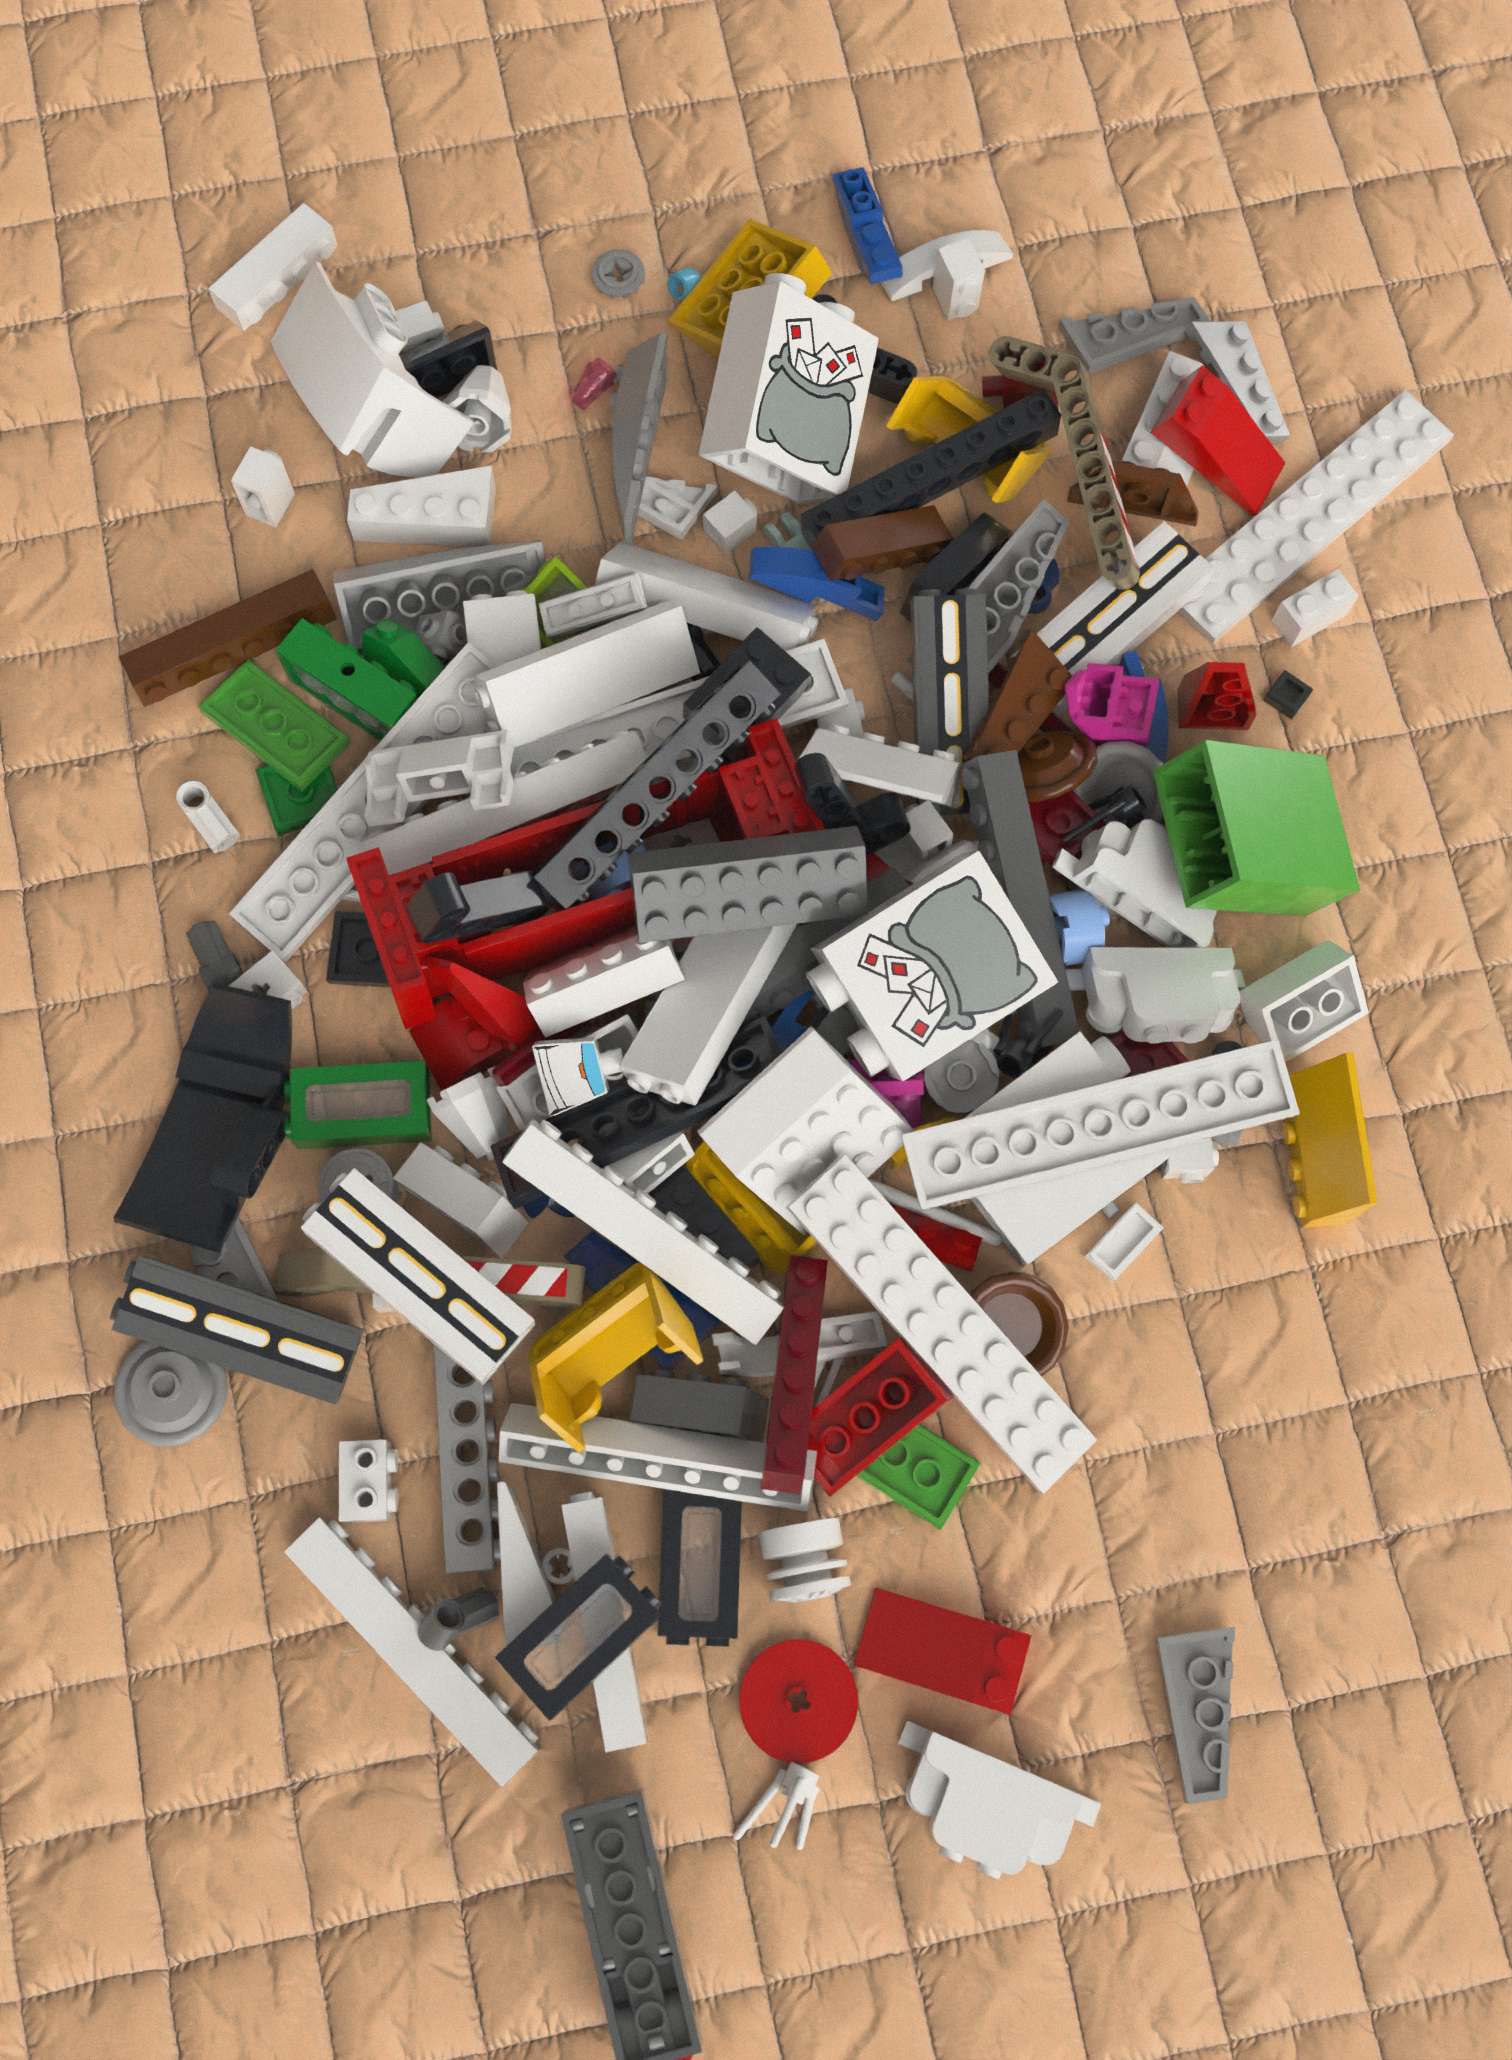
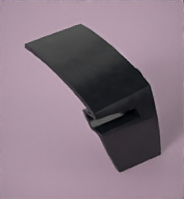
M214 983L195 1019L188 1041L182 1049L175 1076L179 1078L173 1096L153 1142L126 1196L113 1217L115 1223L220 1253L246 1198L251 1199L256 1193L286 1136L285 1121H290V1113L287 1110H283L286 1102L284 1085L285 1081L289 1080L291 1063V1000Z

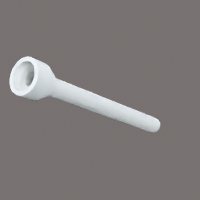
M867 1178L885 1200L952 1227L966 1230L982 1237V1241L990 1245L998 1246L1002 1243L1000 1233L941 1207L921 1211L917 1197L872 1178Z

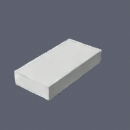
M1135 1202L1084 1258L1113 1283L1164 1227Z

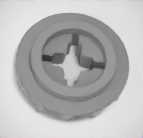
M622 249L607 251L600 255L593 264V283L597 286L599 293L604 292L608 294L611 300L614 296H622L626 299L628 294L632 292L638 293L640 285L644 283V265L640 258L630 251ZM614 267H617L618 271L623 275L622 282L617 281V278L614 277Z

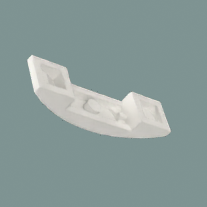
M971 230L954 233L927 242L900 257L899 259L903 266L902 277L880 283L891 301L922 291V280L934 277L938 248L966 238H970L984 269L1013 259V253L999 232Z

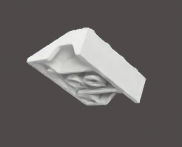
M829 724L828 730L818 728L799 757L800 759L810 753H821L827 757L840 777L845 781L925 801L929 800L930 802L950 807L962 766L960 763L954 762L955 754L934 750L933 755L930 756L918 753L920 746L902 741L898 742L897 747L884 744L885 737L865 732L862 739L849 736V728Z
M636 925L531 968L523 982L526 1004L544 1036L548 1037L685 980L673 950L672 942L675 940L667 939L639 943Z

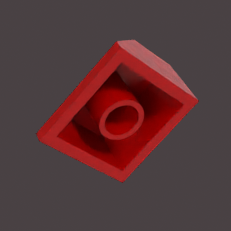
M454 995L434 1005L437 1020L409 1030L441 1091L481 1072L483 1074L489 1068L498 1066L508 1058L505 1049L502 1048L501 1041L490 1036Z

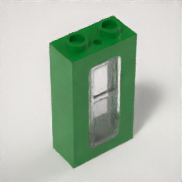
M425 1060L290 1069V1080H286L284 1085L286 1102H291L290 1121H285L286 1138L291 1139V1142L297 1149L432 1141L431 1108L427 1102V1099L431 1098L430 1069Z

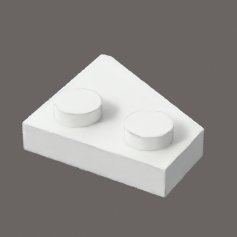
M646 476L638 516L682 540L715 497L717 486L706 483V488L685 486V481L671 479L664 481L656 477Z

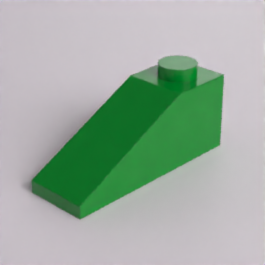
M386 619L362 632L363 659L369 663L374 660L381 664L388 671V676L397 682L400 679L408 682L416 689L417 698L424 693L445 669L442 663L412 631L394 621Z

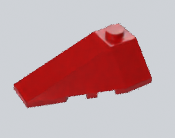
M1207 662L1185 674L1178 687V722L1181 729L1249 730L1257 716L1245 663Z
M430 956L426 957L424 964L490 1036L504 1042L502 1045L503 1049L515 1053L542 1032L526 1004V997L454 962Z

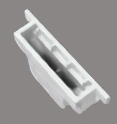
M1145 819L1129 829L1123 823L1113 821L1085 836L1081 845L1082 857L1080 860L1064 849L1057 853L1052 868L1085 891H1089L1098 900L1167 948H1205L1209 945L1214 932L1212 923L1217 910L1185 907L1168 832L1160 823L1151 819Z
M1090 947L1081 969H1065L1070 990H1086L1089 1003L1086 1010V1018L1092 1027L1104 1033H1115L1123 1028L1124 1033L1130 1039L1153 1044L1175 1041L1196 1043L1204 1040L1209 1032L1219 1033L1225 1031L1230 1026L1234 1012L1240 1003L1239 990L1246 987L1242 971L1233 970L1235 958L1232 948Z
M906 1721L898 1744L921 1754L914 1773L906 1783L905 1796L909 1806L915 1812L925 1816H932L929 1830L933 1839L941 1845L939 1854L960 1863L963 1857L966 1856L979 1862L977 1866L978 1871L1000 1879L1002 1872L1009 1875L1019 1873L1025 1867L1027 1860L1040 1865H1051L1057 1862L1063 1855L1075 1820L1091 1827L1094 1826L1101 1803Z

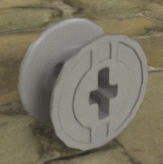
M353 1148L341 1151L330 1158L321 1170L318 1191L322 1203L331 1194L329 1188L342 1173L348 1175L354 1168L397 1203L399 1188L397 1181L393 1179L395 1175L385 1160L371 1150Z

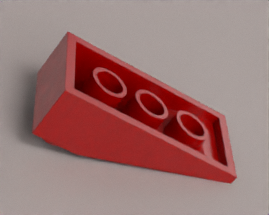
M1203 365L1180 381L1150 432L1252 516L1257 515L1286 464L1230 388Z
M901 1337L812 1409L807 1450L817 1451L814 1478L829 1497L954 1397Z
M875 1588L853 1665L1011 1715L1032 1635Z

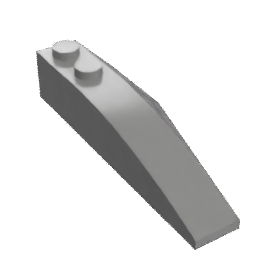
M659 333L627 351L624 365L619 364L617 368L616 385H619L618 392L613 391L610 400V412L614 413L612 429L614 490L617 513L624 541L627 544H632L667 384V334Z
M1045 499L1041 501L968 587L976 589V594H986L988 674L1013 645L1018 635V630L1031 607V602L1045 577L1044 574L1070 523L1065 516ZM912 655L907 660L911 665Z
M532 540L468 547L400 558L332 572V577L348 643L358 650L363 648L362 632L381 621L389 619L415 634L421 615L437 613L441 610H451L461 615L464 613L463 601H469L475 595L488 594L492 598H496L531 584L537 577L539 568L546 561L542 541Z

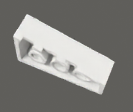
M492 465L351 489L347 522L353 540L466 547L491 545L496 493Z

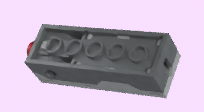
M644 1788L565 1809L561 1813L616 2060H691L694 2054L702 2052L703 2038Z

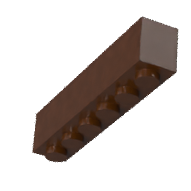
M311 569L119 656L135 692L144 707L214 675L225 672L245 662L247 659L258 657L278 647L301 618L312 625L319 623L325 626L337 620V617L317 575Z

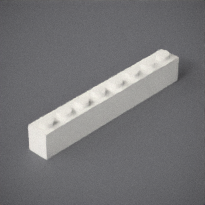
M621 730L610 735L607 738L608 742L595 747L594 744H587L577 748L573 752L574 755L561 761L560 758L547 760L539 765V770L527 775L526 772L513 774L514 786L510 806L474 811L470 798L461 802L450 800L440 804L437 807L438 811L427 816L416 814L406 818L403 822L404 825L392 830L388 827L378 829L370 833V839L361 842L364 851L377 847L380 848L389 875L428 862L431 865L433 864L431 858L433 856L578 810L603 800L647 756L636 730L630 733L627 730Z
M534 1119L529 1122L504 1156L502 1163L754 1345L759 1342L784 1309L782 1300L779 1298L781 1292L775 1286L764 1279L758 1283L747 1275L750 1272L747 1266L734 1257H731L729 1261L717 1253L719 1247L706 1236L700 1234L696 1238L685 1230L688 1226L687 1223L676 1214L669 1211L665 1215L654 1207L656 1201L641 1189H637L634 1193L622 1184L625 1179L617 1171L609 1166L601 1169L591 1161L593 1155L577 1143H574L571 1147L559 1138L562 1133L546 1120H542L540 1124Z
M511 1403L500 1430L499 1462L808 1512L817 1451L807 1450L805 1477L801 1493L793 1494L760 1489L766 1443L594 1416L581 1424L586 1449L579 1453L539 1418L536 1406Z
M318 1518L284 1553L501 1787L505 1786L540 1750L535 1744L539 1736L526 1722L522 1720L518 1725L507 1714L512 1709L511 1706L499 1693L495 1691L490 1695L480 1685L484 1680L483 1676L469 1662L463 1666L453 1656L457 1649L452 1643L439 1651L430 1650L425 1647L419 1640L418 1627L426 1615L415 1604L410 1608L406 1606L399 1598L403 1593L401 1588L389 1576L386 1575L381 1579L372 1569L376 1562L363 1548L359 1547L355 1551L349 1545L346 1539L350 1535L337 1520L333 1518L328 1522L326 1519Z

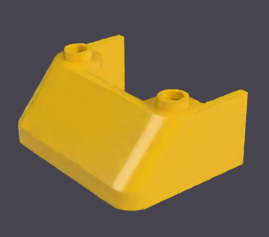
M945 376L914 377L886 427L891 430L904 429L906 431L905 437L915 444L922 445L923 442L937 444L998 411L957 382ZM1042 443L1031 450L1021 451L1017 457L981 475L985 479L983 483L988 487L986 493L992 497L991 500L995 503L1013 500L1045 462L1051 452L1050 447Z
M705 1141L696 1149L695 1155L687 1161L686 1169L760 1255L759 1259L772 1272L777 1274L786 1273L790 1255L806 1257L819 1246L809 1233L803 1235L740 1181L724 1163H719L712 1155L714 1151Z
M641 1262L632 1265L585 1301L583 1306L577 1307L538 1337L528 1352L539 1418L579 1453L586 1449L581 1424L593 1418L599 1412L602 1401L601 1386L658 1344L666 1353L682 1350L697 1365L703 1361L692 1323L655 1272Z

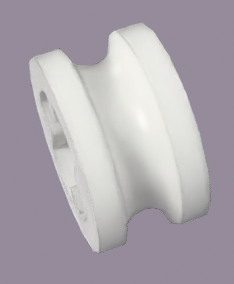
M564 1548L551 1550L542 1562L547 1579L555 1584L571 1582L574 1579L570 1551ZM561 1555H565L569 1558L567 1566L571 1568L570 1573L565 1577L564 1574L560 1573V1578H556L552 1575L554 1567L550 1564L551 1560L555 1556L560 1560Z

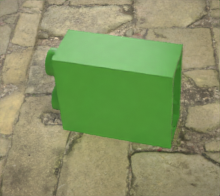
M1204 740L1153 770L1186 908L1307 916L1360 891L1324 755Z

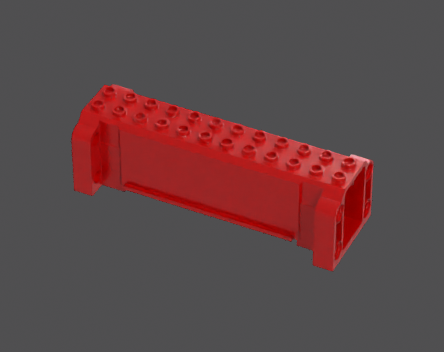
M776 718L748 727L751 733L745 739L744 760L720 767L718 771L711 772L710 774L704 771L694 781L698 785L697 788L683 801L677 798L668 807L671 811L670 815L656 828L651 824L641 836L645 839L653 834L664 833L682 827L687 823L697 822L709 818L720 842L824 830L820 818L805 800L794 769L795 759ZM665 781L649 786V792L654 798L662 797L667 789ZM602 802L431 857L433 861L431 865L428 862L391 875L388 874L379 847L346 857L405 1030L437 1020L432 999L451 993L424 964L427 956L454 962L494 981L539 966L635 925L631 888L590 901L588 897L589 902L493 934H490L491 929L429 944L422 943L406 909L408 902L426 881L443 873H454L459 886L503 877L506 868H509L511 873L520 870L535 871ZM634 803L626 805L622 811L623 821L627 825L635 824L640 818V810ZM608 830L598 833L595 838L596 848L614 840L613 835ZM581 857L573 859L578 864L583 860L585 866L587 865L586 861Z

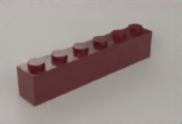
M790 1255L760 1489L793 1494L801 1493L805 1477L828 1260L796 1255Z

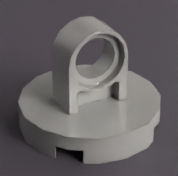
M967 1040L925 1067L924 1082L929 1096L939 1107L951 1113L968 1114L973 1112L992 1098L998 1088L999 1068L995 1057L984 1045L972 1040Z

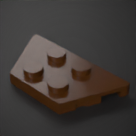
M1112 461L1125 513L1185 525H1197L1199 511L1181 474L1170 472L1165 468L1153 469L1137 466L1129 461ZM1102 467L1091 473L1089 478L1097 476L1101 472ZM1077 482L1070 487L1067 502L1084 505L1079 483ZM1110 498L1101 500L1097 508H1107Z

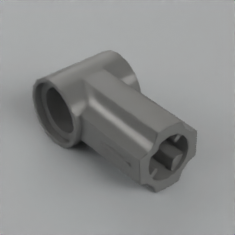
M215 920L199 922L186 932L189 943L201 966L198 968L199 973L209 992L214 983L229 986L244 974L233 953H230Z
M483 1587L455 1599H440L421 1621L418 1627L419 1640L430 1650L439 1651L445 1649L452 1640L494 1622L500 1615L498 1600L492 1590L488 1591Z

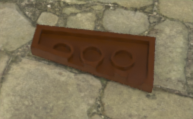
M1033 629L1023 632L1019 641L1022 644L1016 656L1011 658L1006 668L1008 673L1001 688H997L991 700L993 705L987 718L982 719L964 756L966 762L977 756L1016 750L1018 754L1064 697V685L1072 675Z

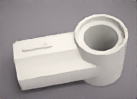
M188 781L178 788L176 800L180 808L211 850L217 853L233 846L240 837V834L212 798L206 786L198 781ZM204 797L203 802L199 806H188L193 798Z

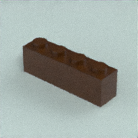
M935 505L828 524L823 528L811 547L830 581L842 578L851 580L862 574L872 572L873 574H880L887 569L897 567L906 569L922 562L929 564L951 543L953 537Z

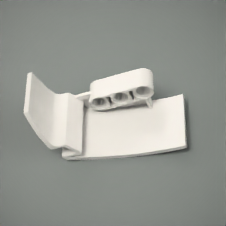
M315 261L270 341L285 373L315 420L340 452L348 456L351 450L354 449L362 454L366 466L391 475L412 478L437 475L474 424L473 419L428 394L419 386L416 378L405 370L399 353L408 339L388 296L376 286L365 283L353 300L334 290L321 263Z

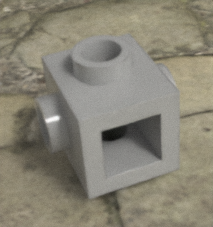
M441 610L437 613L421 615L419 617L415 635L442 664L452 661L468 643L466 624L456 612Z

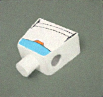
M596 1037L537 1041L532 1046L550 1117L608 1093L609 1086L606 1075L623 1072L619 1066L624 1058L622 1048L600 1053Z

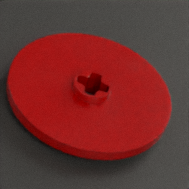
M804 1639L782 1641L760 1653L747 1669L739 1694L741 1719L752 1741L769 1756L787 1763L804 1764L815 1762L836 1751L852 1731L858 1711L856 1683L846 1663L830 1648ZM800 1689L807 1692L805 1699L810 1702L807 1709L800 1708L797 1713L791 1711L792 1703L787 1699L790 1692L797 1694Z

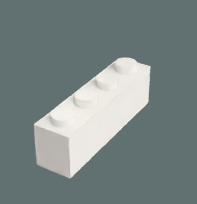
M303 203L208 288L215 308L243 332L252 324L257 323L270 307L276 302L283 300L291 288L306 278L315 261L320 263L323 259H327L333 254L338 245L332 225Z

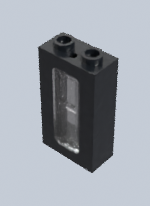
M664 1490L659 1600L662 1603L659 1607V1613L662 1617L658 1620V1636H666V1645H690V1637L706 1638L705 1646L729 1647V1638L737 1639L742 1501L675 1490Z
M605 1554L495 1656V1659L549 1721L560 1714L662 1617L657 1610L662 1605L660 1600L647 1586L641 1591L629 1579L635 1572L620 1555L613 1560L608 1554Z

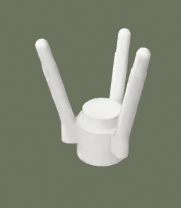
M794 1762L790 1763L787 1771L780 1768L774 1782L741 1822V1825L734 1832L733 1838L739 1840L778 1790L784 1786L781 1794L789 1799L777 1823L770 1846L773 1848L777 1847L796 1803L802 1805L805 1800L796 1842V1848L802 1850L814 1801L820 1788L816 1787L820 1776Z

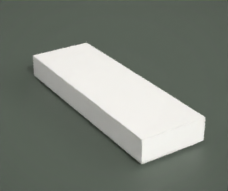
M637 573L539 603L545 634L549 639L622 618L648 608L641 577Z

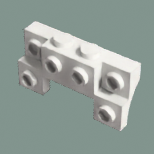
M508 729L369 751L365 763L367 802L364 813L368 826L392 825L404 822L408 802L471 793L470 803L474 811L510 806L514 779L510 772L514 744Z

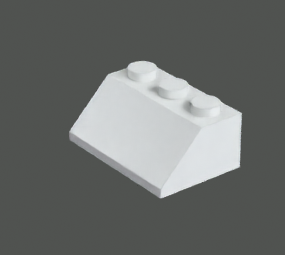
M1328 939L1239 991L1240 1003L1246 1022L1260 1043L1279 1040L1285 1063L1369 1013L1354 955Z

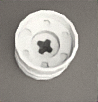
M839 1518L799 1523L758 1533L763 1559L781 1560L782 1568L766 1574L767 1581L784 1579L786 1586L770 1590V1601L779 1600L793 1603L829 1597L841 1589L851 1586L850 1576L832 1578L831 1576L832 1569L848 1566L847 1560L828 1559L827 1551L843 1544Z

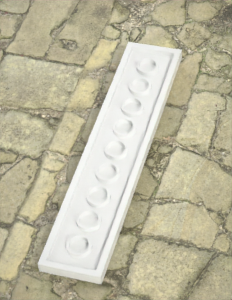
M1404 390L1205 559L1214 567L1210 583L1180 608L1178 612L1213 645L1446 446L1454 434L1407 390Z
M825 639L786 651L811 673L808 689L778 720L782 729L848 708L849 702ZM708 677L611 708L598 715L514 748L510 772L512 775L518 772H526L527 775L539 770V765L547 760L560 758L561 761L573 756V752L581 746L594 744L595 747L608 742L607 738L610 735L621 730H627L628 733L636 730L645 754L648 757L685 720L683 718V703ZM703 736L706 743L713 745L712 742ZM687 750L680 751L676 756V765L692 760L691 753Z
M468 642L373 751L487 733L485 723L488 722L485 709L480 708L475 698L474 688H477L474 676L498 666ZM367 757L229 913L270 951L273 950L284 962L290 959L355 885L346 857L365 852L361 842L370 839V833L381 828L388 827L392 830L404 825L403 822H398L392 825L368 826L364 818L367 802L365 771ZM429 799L408 802L404 820L412 815H416Z
M1277 1039L902 1134V1140L922 1211L1299 1115L1300 1112L1280 1043Z
M846 1154L839 1156L786 1206L789 1212L1038 1492L1044 1494L1097 1441L1093 1434Z

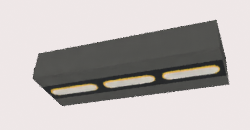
M973 588L955 590V595L942 596L940 590L919 591V596H914L910 601L914 744L920 746L918 753L932 756L934 750L955 754L954 762L963 764L966 762L964 756L982 719L987 718L989 713L986 594H976V589ZM962 766L951 807L931 802L940 815L969 814L971 806L968 792L962 784ZM916 798V804L921 805L922 803L926 802L925 800Z
M139 1255L137 1262L133 1260L130 1262L124 1277V1283L128 1284L123 1298H117L110 1314V1319L114 1320L113 1331L332 1404L339 1402L365 1329L149 1256Z

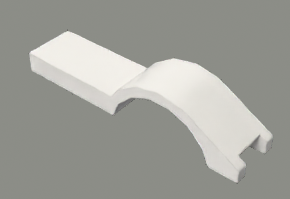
M874 1311L822 1319L817 1362L879 1353L885 1350L888 1345L879 1312ZM733 1332L712 1334V1344L718 1346L722 1362L718 1363L717 1366L719 1374L747 1377L774 1376L779 1335L761 1338L754 1345L748 1339L736 1336Z

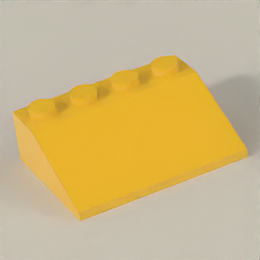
M749 219L667 321L673 328L719 360L732 293L734 291L763 285L766 275L783 273L795 276L805 282V296L812 299L830 277L832 271L816 245Z
M1354 1052L1341 1054L1289 1075L1300 1114L1286 1118V1122L1283 1123L1282 1132L1285 1144L1290 1145L1292 1159L1288 1161V1173L1290 1180L1295 1181L1297 1195L1294 1196L1293 1206L1296 1217L1301 1218L1302 1228L1347 1224L1378 1203Z

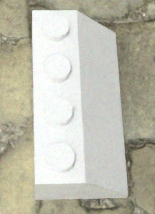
M1169 351L1122 461H1129L1137 466L1153 469L1165 468L1170 472L1179 473L1187 486L1194 468L1150 432L1180 381L1202 366V363Z

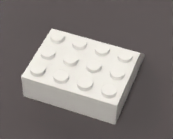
M811 1026L697 1132L740 1181L799 1232L805 1235L808 1232L786 1208L789 1203L842 1154H846L862 1174L868 1178L904 1145L902 1134L914 1132V1130L899 1110Z

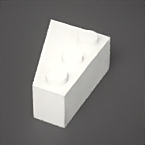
M420 1142L393 1179L408 1193L439 1215L448 1218L463 1228L464 1232L473 1239L476 1237L484 1242L494 1254L503 1259L529 1222L516 1209L514 1210L506 1199L507 1194L503 1187L492 1180L486 1185L479 1180L482 1175L468 1164L463 1163L461 1167H458L452 1163L455 1158L440 1146L436 1145L432 1150Z

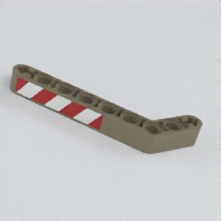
M1010 336L996 339L990 347L989 357L1004 377L1056 392L1100 570L1103 576L1116 589L1126 590L1133 587L1139 579L1140 569L1095 393L1087 369L1080 359L1073 354ZM1046 361L1041 370L1033 372L1038 363ZM1077 370L1074 378L1064 381L1065 376L1069 372ZM1086 402L1081 411L1072 413L1073 408L1078 403ZM1094 434L1090 443L1080 445L1084 436ZM1102 466V470L1097 476L1089 478V473L1094 467ZM1110 498L1107 508L1097 510L1101 500ZM1119 531L1115 541L1105 543L1106 536L1110 532ZM1114 557H1118L1119 560L1125 565L1121 567L1122 573L1119 575H1116L1119 572L1118 562Z
M320 1247L279 1254L275 1285L276 1294L294 1297H307L340 1291L375 1294ZM459 1256L515 1304L567 1308L583 1306L586 1270L584 1266L566 1263Z

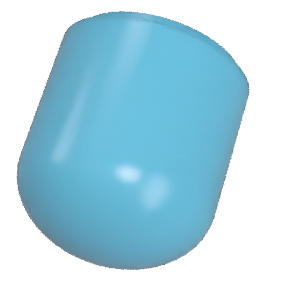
M684 268L671 274L667 282L671 295L677 300L685 299L701 279L699 273L693 268ZM680 283H682L684 287L683 294L678 291V286Z

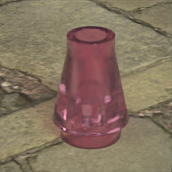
M596 358L593 362H588L569 398L580 409L586 410L592 402L614 386L613 380L616 378V372L600 358Z

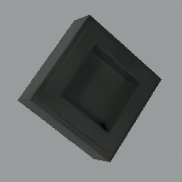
M1284 670L1265 695L1263 701L1292 720L1314 689Z

